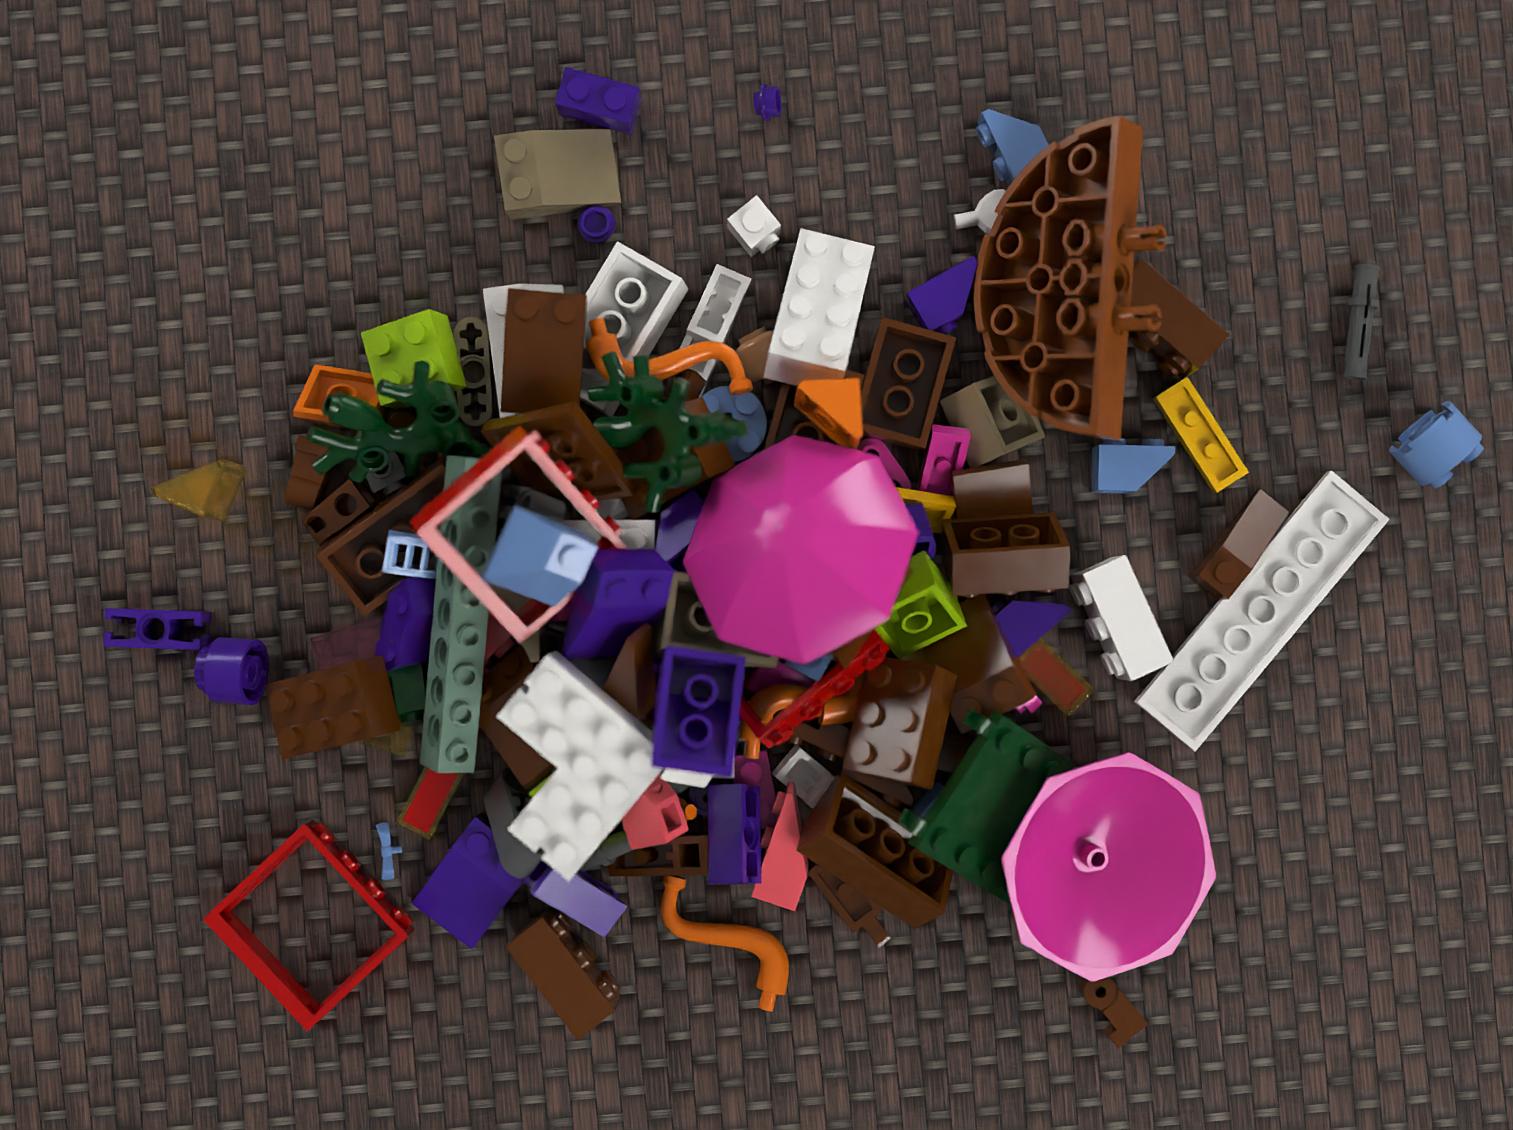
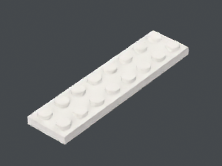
M1332 470L1327 471L1278 529L1252 571L1228 600H1219L1174 653L1172 656L1174 662L1164 666L1134 702L1190 750L1196 752L1390 519Z

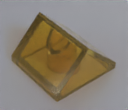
M221 459L153 486L150 490L153 496L197 515L225 521L246 474L244 465Z

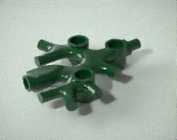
M609 352L601 357L609 375V384L605 386H591L588 389V398L592 402L619 401L628 408V413L626 416L600 417L592 422V424L611 448L625 447L635 443L652 427L657 428L662 433L665 441V450L659 461L654 463H626L623 467L625 478L645 479L647 481L649 489L644 509L650 512H659L666 488L671 489L694 484L701 476V464L695 455L689 453L690 447L713 446L729 442L732 437H744L747 433V424L743 420L732 421L730 417L724 416L719 412L700 415L690 414L685 406L690 382L681 378L674 379L671 395L666 402L662 403L663 385L656 376L650 375L649 355L633 356L634 377H627L616 352Z
M423 360L414 363L413 380L410 384L400 385L380 379L376 388L377 394L407 403L416 409L417 418L410 426L393 428L386 423L379 410L370 403L360 398L337 392L336 394L330 393L327 395L323 404L322 414L328 417L329 422L359 430L355 437L349 438L314 426L310 427L307 434V441L329 448L327 452L312 462V466L318 474L322 475L337 463L351 458L355 459L356 463L350 471L349 477L357 483H362L368 472L383 469L388 463L389 452L403 454L405 459L404 474L409 477H415L419 474L421 457L426 453H443L446 460L447 455L483 458L492 449L481 446L480 440L471 437L468 426L457 421L459 408L453 388L443 381H434L429 384L430 364Z

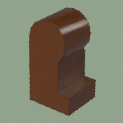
M298 435L295 446L297 452L291 470L292 475L285 491V503L312 511L324 499L334 466L324 474H318L314 470L312 462L327 452L329 448L307 441V436Z
M349 479L309 512L301 522L316 543L322 546L380 503L364 482L357 483Z
M1082 977L1079 984L1080 993L1087 1003L1094 1008L1100 1009L1111 1024L1104 1029V1032L1118 1049L1148 1025L1110 977L1094 982Z

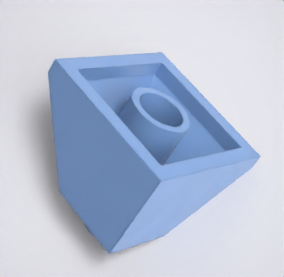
M514 505L482 573L481 579L548 605L556 606L582 583L598 546L585 532Z

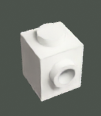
M757 195L727 219L729 231L751 257L758 251L762 254L767 252L779 241L777 236L780 235L781 224Z

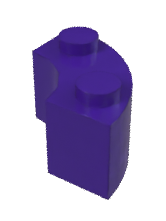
M424 577L406 578L394 591L390 592L383 614L380 640L376 644V655H383L387 671L422 664L424 668L428 667L436 579Z

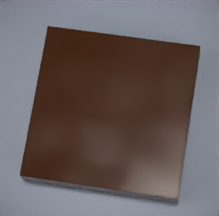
M1026 459L951 471L953 496L956 503L955 517L957 519L1033 514L1029 464Z

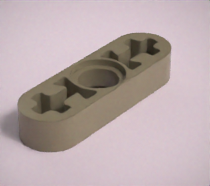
M466 317L460 320L454 329V342L464 374L465 367L468 364L478 362L483 365L485 374L483 379L477 383H470L465 379L467 387L457 390L459 416L469 426L481 428L484 427L488 420L493 419L495 413L488 327L480 319ZM469 326H474L478 332H482V337L475 339V350L477 352L484 350L483 357L475 354L463 357V351L471 353L469 341L462 338L463 333L469 332ZM486 388V394L478 393L479 404L486 407V412L480 413L479 420H474V416L467 413V408L473 407V395L471 393L465 395V389L477 391Z

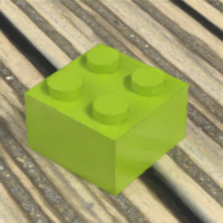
M427 309L361 332L375 388H377L380 379L400 385L410 384L413 380L414 363L420 360L430 364L429 384L434 381H443L449 384L454 391L467 387L447 315ZM377 394L380 406L393 409L411 406Z
M925 550L910 557L909 565L913 570L912 574L899 591L889 619L874 628L898 659L967 626L957 595H952L948 581Z

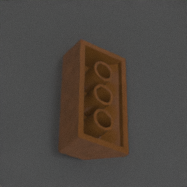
M841 772L835 777L805 819L796 851L913 928H917L944 914L954 871L908 843L913 833L897 822L902 814L901 812Z

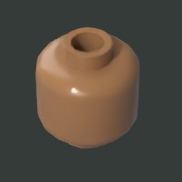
M764 326L739 339L740 346L735 352L742 361L746 378L752 382L763 380L767 386L775 381L763 378L774 330L767 331Z

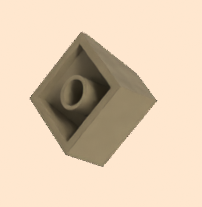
M995 376L973 383L940 400L946 420L951 427L970 430L971 438L965 458L970 468L982 466L1046 437L1037 417L1030 415L1015 403L1002 388Z

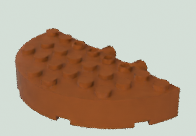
M1119 115L1100 119L1075 129L1074 134L1060 143L1054 141L1025 166L1008 187L994 211L998 215L990 234H985L981 243L974 280V311L977 332L982 333L987 350L984 352L985 358L995 378L1005 392L1030 415L1040 418L1056 428L1109 440H1121L1128 331H1156L1161 323L1160 321H1151V318H1161L1160 309L1157 305L1130 307L1134 252L1162 251L1167 243L1165 241L1157 242V239L1167 238L1166 230L1162 225L1136 228L1143 127Z

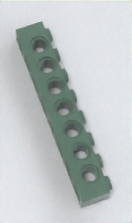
M447 455L444 491L481 458ZM501 470L441 522L440 531L481 575L495 547ZM439 557L437 562L420 764L437 773H474L489 610Z

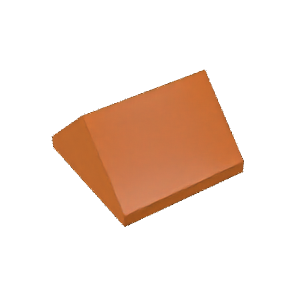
M315 364L293 410V417L305 422L351 429L329 422L328 417L323 416L322 408L328 394L341 392L365 400L379 410L382 416L384 415L385 407L380 406L372 373Z
M859 378L803 380L797 386L794 406L837 445L857 450L862 436Z

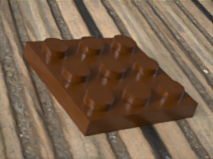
M576 401L488 420L481 430V433L493 447L499 444L519 425L529 435L535 430L550 446L551 449L545 453L555 464L561 459L576 476L571 481V484L578 492L586 488L598 502L633 496L639 485L635 479L625 478L623 475L624 464ZM525 449L507 464L526 488L563 501L565 508L574 506Z

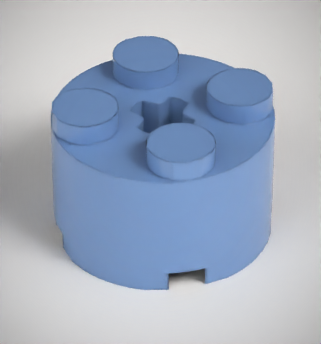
M728 386L714 388L702 395L701 397H703L710 413L719 412L724 416L731 417L732 421L743 420L747 424V433L744 437H732L729 442H725L735 465L753 457L763 445L767 430L766 414L756 396L751 392L742 395H731Z
M1451 401L1440 404L1445 409L1441 413L1436 415L1433 410H1430L1420 417L1398 437L1402 445L1398 449L1392 445L1389 449V453L1420 486L1430 484L1434 489L1439 488L1453 476L1450 470L1462 460L1465 463L1472 461L1484 450V447L1479 443L1482 435Z

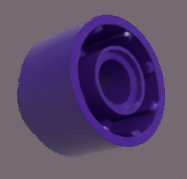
M219 637L199 651L194 667L195 683L198 689L207 694L213 702L255 705L262 698L265 692L264 685L268 682L269 657L264 643L260 640Z

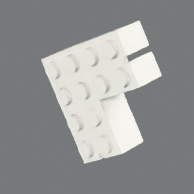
M554 651L542 660L524 682L526 685L518 689L496 717L558 768L510 825L508 830L533 852H536L540 847L546 851L541 858L569 881L664 768L650 767L653 732L559 652Z

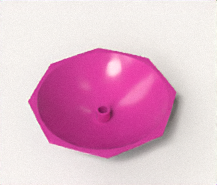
M792 435L713 479L687 548L683 564L720 640L768 655L807 664L889 619L919 532L877 455Z
M1130 752L1047 778L1002 856L1006 883L1020 943L1091 982L1172 955L1216 879L1210 839L1200 794Z

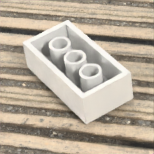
M800 229L763 378L796 386L803 380L844 378L875 246Z

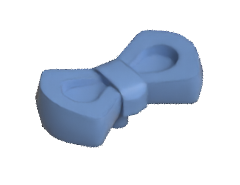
M381 822L375 825L381 841V880L394 879L392 854L402 853V845L391 846L389 823Z

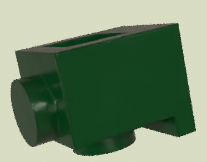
M422 664L387 671L390 687L394 688L391 691L401 725L416 726L422 724L427 687V672Z

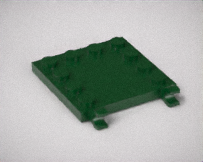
M970 708L962 722L979 733L925 817L922 819L905 808L897 822L913 833L908 843L1011 905L1002 856L1046 779L1079 767L994 710L989 719Z

